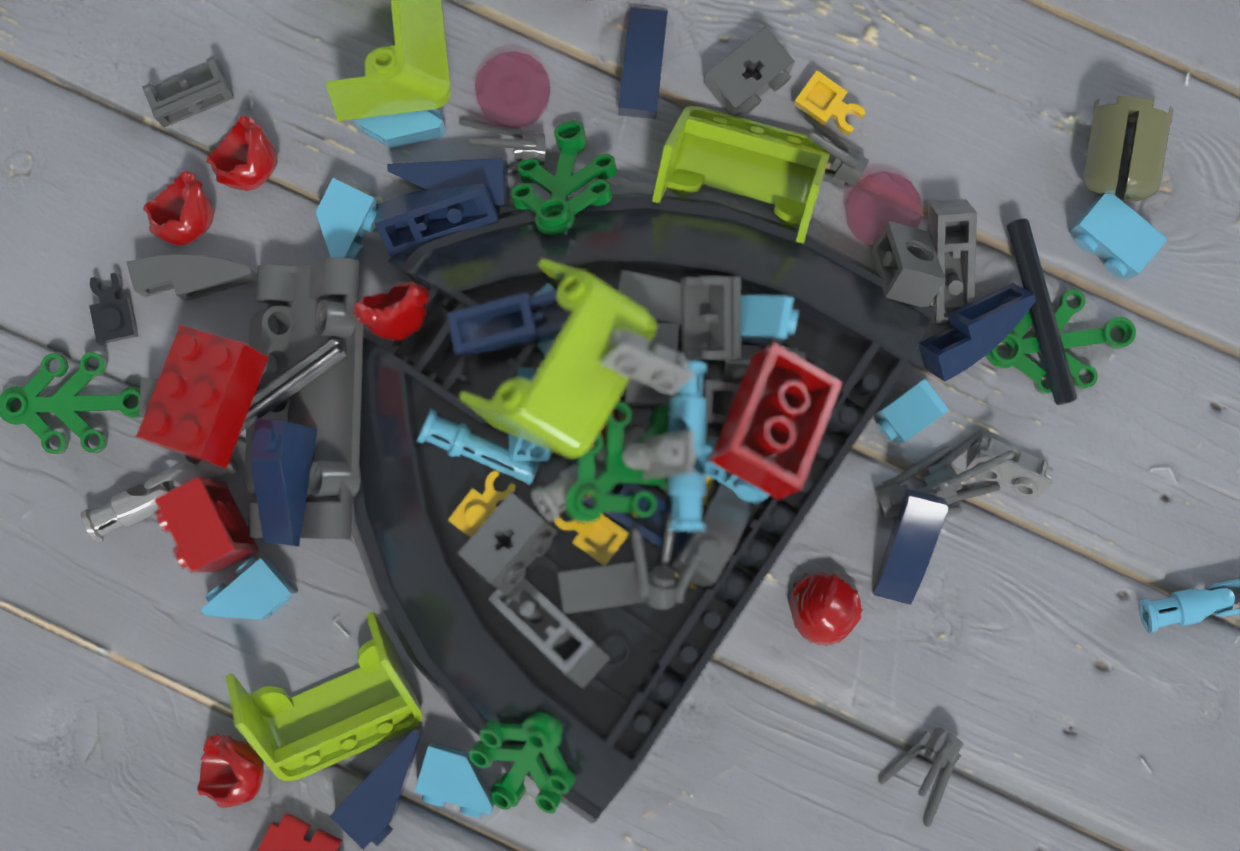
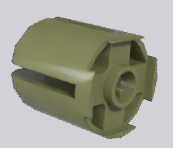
M1118 96L1117 104L1100 106V98L1094 102L1093 120L1083 176L1085 186L1099 197L1105 193L1115 194L1126 128H1132L1134 132L1123 201L1137 202L1155 195L1162 181L1170 125L1174 111L1172 106H1170L1167 113L1153 108V99Z

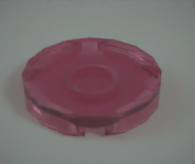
M513 51L496 55L484 64L478 72L475 83L477 103L484 116L496 125L521 128V126H526L539 120L548 108L551 96L549 76L542 64L528 54Z
M883 171L869 174L857 182L847 197L845 211L847 225L854 236L864 244L873 247L888 220L917 228L921 221L923 208L920 194L910 181L899 174Z

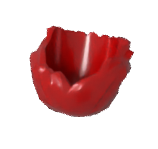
M243 115L237 120L236 125L232 127V132L226 134V139L222 140L215 151L207 156L206 162L211 164L218 183L234 189L250 191L262 186L273 174L278 163V152L273 142L264 134L263 126L255 123L253 117L248 118Z
M188 171L181 172L173 184L167 185V190H163L153 200L144 204L143 207L148 216L149 231L163 241L177 246L189 245L195 242L207 232L213 223L214 211L211 200L203 191L201 181L196 180L195 174H191Z
M413 282L393 285L388 294L378 293L362 297V300L354 303L356 311L353 314L356 315V319L360 323L366 324L373 334L385 340L402 341L418 331L422 326L426 316V302L429 300L430 295L426 288L418 286Z
M820 572V574L814 573L813 575L805 574L803 578L793 584L789 607L794 626L801 636L810 643L824 646L839 643L851 633L860 621L863 609L861 608L858 590L837 574L830 575Z
M216 733V735L207 736L203 748L205 753L201 757L203 762L201 763L200 781L197 786L198 794L206 795L216 802L220 808L239 806L251 801L259 793L264 776V761L249 743L234 740L230 735L220 736Z

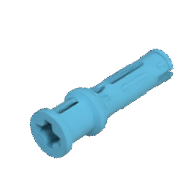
M430 409L418 435L417 442L422 444L427 441L447 450L448 455L453 458L455 456L459 457L461 454L523 481L527 485L531 484L540 461H511L508 448L470 432L471 428L468 427V424L464 422L460 425L438 416L437 410Z

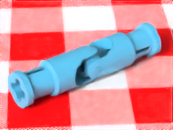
M690 362L689 370L695 372V376L669 399V434L688 430L694 431L693 445L696 451L693 474L668 477V495L672 496V522L669 523V531L694 532L705 530V524L701 522L702 497L706 495L707 400L703 398V373L706 372V364L702 362Z
M1240 578L1219 582L1207 589H1186L1173 592L1171 597L1159 600L1140 599L1139 613L1142 624L1148 633H1155L1159 627L1173 624L1187 626L1200 623L1213 613H1216L1215 616L1218 617L1240 614V608L1233 609L1235 595L1227 588H1234L1240 594Z

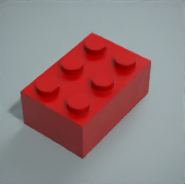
M179 325L136 437L161 448L227 469L269 357L245 343Z
M773 342L751 357L709 461L778 500L802 489L843 382Z
M197 477L154 499L159 508L155 511L157 521L166 533L171 532L177 545L173 547L174 555L183 569L188 568L190 573L219 572L260 551L255 539L248 538V525L226 482Z

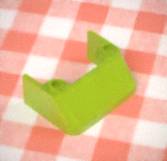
M391 0L395 45L379 47L368 54L365 60L366 76L326 81V89L338 121L433 110L443 107L450 100L452 89L442 0Z
M686 107L664 145L652 202L660 203L667 188L676 195L689 196L691 193L699 191L702 185L774 204V213L783 224L792 227L800 226L796 242L804 244L830 153L803 134L704 107Z
M541 258L538 266L559 286L557 292L558 302L566 310L572 312L532 382L522 378L511 379L499 388L492 402L464 391L459 399L495 428L566 457L575 458L583 455L590 449L631 378L600 365V361L614 348L609 345L611 333L615 329L621 331L625 328L636 335L648 339L650 344L655 336L657 324L645 308L588 272Z
M374 612L366 614L373 639L362 645L357 652L360 668L290 698L284 689L274 686H264L249 694L233 673L225 676L235 726L278 779L283 781L302 779L411 731L421 723L423 715L395 645Z

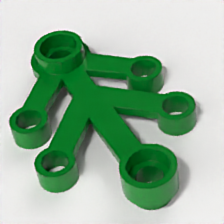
M578 121L564 122L558 125L554 131L557 147L561 150L555 177L543 169L535 158L522 160L517 165L518 174L522 182H535L551 194V199L545 201L535 194L530 184H519L511 191L514 206L517 209H530L536 214V226L539 231L545 234H561L573 225L575 214L590 204L602 206L609 203L612 199L609 182L606 180H595L587 186V190L567 201L570 194L596 177L598 179H609L617 173L615 158L611 154H600L592 160V163L573 174L576 156L584 150L587 143L584 126Z
M1069 290L1059 299L1060 307L1054 313L1059 332L1062 331L1073 314L1079 312L1085 306V297L1078 290ZM1069 295L1074 296L1078 301L1075 309L1067 305L1066 300ZM1029 310L1008 336L1000 342L1008 346V356L1003 357L999 355L996 346L986 355V358L990 364L997 368L1007 369L1012 366L1034 381V387L1039 393L1049 394L1052 393L1051 388L1046 389L1041 384V378L1044 375L1047 376V372L1025 355L1041 353L1037 337L1022 339L1033 323ZM1116 317L1107 321L1102 328L1061 333L1060 335L1064 349L1103 343L1112 349H1121L1134 341L1136 329L1129 319ZM1113 327L1121 332V339L1119 341L1112 339L1110 335ZM1065 352L1074 386L1079 389L1093 386L1098 379L1095 368L1090 365H1083ZM1081 370L1087 371L1090 375V381L1087 384L1082 383L1079 379Z
M89 352L81 358L80 368L52 397H38L54 378L62 377L68 371V361L66 358L51 353L42 359L41 370L24 387L13 386L1 393L0 417L10 424H25L41 439L42 448L47 453L58 455L67 450L69 446L68 437L62 432L54 431L38 414L53 412L80 438V444L85 451L100 453L107 447L108 440L106 435L101 431L94 430L76 412L120 410L125 416L141 418L139 417L140 388H125L120 395L77 396L94 377L102 375L107 368L106 359L102 355ZM92 358L99 360V367L95 371L88 369V362ZM58 359L60 361V368L52 373L49 365L52 360ZM131 395H136L138 397V405L130 409L127 406V399ZM19 398L22 406L19 411L13 412L11 403L14 399ZM96 434L100 439V443L96 448L92 449L89 446L88 440L92 435ZM57 435L61 440V444L57 449L53 450L50 447V440L53 436Z
M616 402L613 409L618 408L621 411L622 420L616 422L612 417L611 411L605 421L607 424L605 471L595 480L594 454L599 452L603 445L600 433L594 441L593 448L578 457L577 483L572 485L565 495L566 511L577 522H593L599 519L604 511L631 513L635 517H647L654 513L657 503L655 497L649 492L635 493L631 497L607 495L617 483L659 485L661 488L668 490V482L665 477L643 479V470L631 469L624 463L622 459L624 426L631 419V410L623 402ZM669 403L660 405L652 411L650 415L651 426L633 444H644V438L669 434V423L667 422ZM584 494H588L592 499V506L589 509L584 508L581 503ZM640 497L644 498L647 502V509L644 512H641L637 506V501Z
M544 712L536 713L534 716L527 718L523 725L501 724L490 720L481 730L480 738L482 741L476 742L469 752V758L476 766L487 768L493 760L515 761L510 772L500 774L491 787L492 794L490 797L497 807L508 810L518 805L526 793L523 780L528 772H530L539 790L535 803L546 813H554L563 801L561 794L568 793L574 784L575 776L567 768L557 748L561 742L562 726L552 715ZM505 739L527 742L525 746L501 745ZM540 752L543 753L552 770L550 775H548L539 757Z

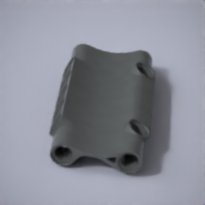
M327 258L308 265L286 266L267 264L257 267L256 301L268 304V308L255 313L252 317L249 346L266 356L269 354L274 356L277 361V370L273 373L266 364L256 392L331 337L340 340L347 351V355L342 360L275 407L273 412L270 411L260 418L287 421L318 429L313 462L309 474V487L300 539H351L352 497L356 496L360 487L359 450L362 349L365 326L353 314L356 311L354 303L358 302L359 261L355 259ZM270 316H273L278 322L277 334H274L268 327V318ZM253 423L246 429L244 480L247 490L256 496L249 459L255 423ZM249 502L248 538H263L257 502Z

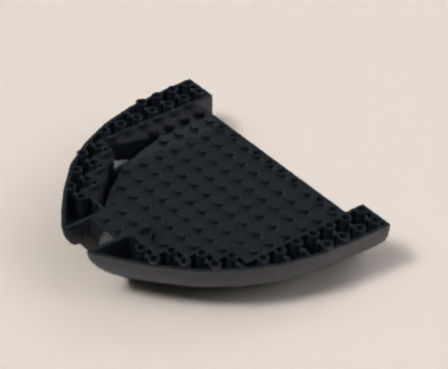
M612 194V199L609 203L602 206L590 204L575 214L573 225L561 234L542 233L536 226V214L530 209H517L497 214L499 219L496 222L475 229H464L410 247L399 254L391 256L387 262L429 290L428 294L430 296L426 302V316L422 326L404 340H395L388 351L363 336L359 450L360 487L356 496L352 497L351 532L376 600L415 667L462 722L479 737L481 730L490 720L501 724L523 725L527 718L534 716L536 713L544 712L552 715L559 721L562 726L561 742L557 748L567 768L575 776V782L568 793L561 794L563 797L562 803L591 824L597 821L602 812L637 771L910 362L937 310L932 305L918 307L885 298L882 288L883 279L874 269L806 234L804 244L796 242L799 229L715 201L663 196L660 203L652 202L653 194ZM541 258L588 272L616 291H618L623 270L681 283L682 278L741 277V295L792 297V309L798 310L794 335L791 334L790 339H785L780 346L798 347V351L806 353V362L843 382L802 489L779 500L769 495L758 507L754 506L738 543L716 582L704 589L700 587L690 589L687 586L682 603L676 602L669 609H656L644 602L564 614L611 658L590 682L582 688L553 663L488 600L498 588L490 584L458 554L471 537L448 521V518L471 488L480 494L484 492L485 479L495 469L461 454L459 457L455 456L453 458L448 455L447 450L427 441L422 444L417 442L424 421L432 408L437 410L438 416L459 425L464 422L471 428L470 432L509 449V433L492 426L460 400L459 397L464 391L492 402L499 388L507 381L516 378L519 368H540L546 357L538 349L537 344L457 355L447 314L524 293L531 297L548 283L554 290H558L559 286L538 266ZM678 329L677 352L682 353V330ZM741 342V345H756V344ZM688 360L690 362L706 364L703 380L723 382L726 365L724 360ZM620 395V402L625 403V396ZM628 405L631 410V419L624 426V432L635 425L642 426L649 422L650 415L656 407ZM618 409L617 422H620L622 420V413ZM706 425V436L719 437L723 426ZM552 451L549 461H540L536 475L530 485L496 470L499 472V475L493 481V488L498 492H502L512 482L516 485L513 494L557 531L552 538V544L549 549L541 556L535 557L525 569L524 578L563 613L558 573L601 567L602 565L572 544L578 535L577 532L574 530H561L555 525L554 521L549 522L534 503L532 491L537 488L544 489L558 480L561 472L578 462V457L569 458ZM713 479L707 502L719 483L716 479ZM637 484L672 506V496L665 493V489L659 485ZM499 500L495 506L499 507L504 500ZM582 503V505H583L584 508H586V509H589V508H590V507H588L587 505H585V504ZM566 509L559 513V518L564 522L574 520L569 516ZM620 525L618 526L629 534L606 566L636 562L632 532ZM641 538L645 561L661 559L663 550ZM511 541L507 547L511 549L514 543ZM505 739L501 745L525 746L527 742ZM540 752L539 757L548 775H550L552 770L543 753ZM528 772L526 776L534 781L530 772Z

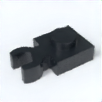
M116 273L110 274L112 285L107 290H102L100 279L96 277L90 278V288L99 297L100 301L98 304L89 305L95 339L98 344L138 337L131 299L127 297L119 299V295L123 290V281Z

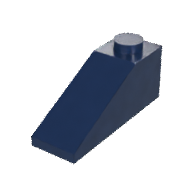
M503 158L387 164L388 172L427 190L485 184L497 214H500V207L510 206L508 161Z
M485 184L414 191L378 204L374 224L389 256H393L410 247L464 229H475L496 222L499 217Z
M255 420L249 459L263 541L266 543L299 547L309 487V474L318 429L287 421Z
M419 726L330 815L363 850L371 841L378 846L394 830L389 823L397 814L423 734V730Z

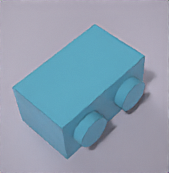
M1106 193L1097 197L1069 231V233L1076 237L1074 241L1082 250L1090 254L1095 253L1105 261L1104 266L1111 274L1118 278L1124 277L1126 280L1140 274L1168 240V238L1117 196Z

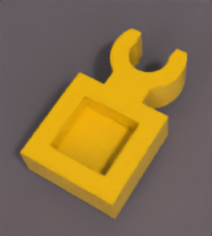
M816 70L793 104L823 126L831 117L836 121L838 130L848 136L851 135L855 128L846 122L845 116L852 114L861 120L866 113L858 104L844 103L843 99L848 91L818 70Z
M496 470L487 475L484 492L480 494L471 488L448 518V521L471 538L498 508L495 506L498 501L505 500L511 492L514 493L516 485L512 482L502 492H498L493 488V481L499 475V472Z
M603 514L599 519L589 523H581L575 520L564 522L561 518L554 520L555 525L561 530H574L577 532L578 535L572 544L602 566L607 565L629 534Z

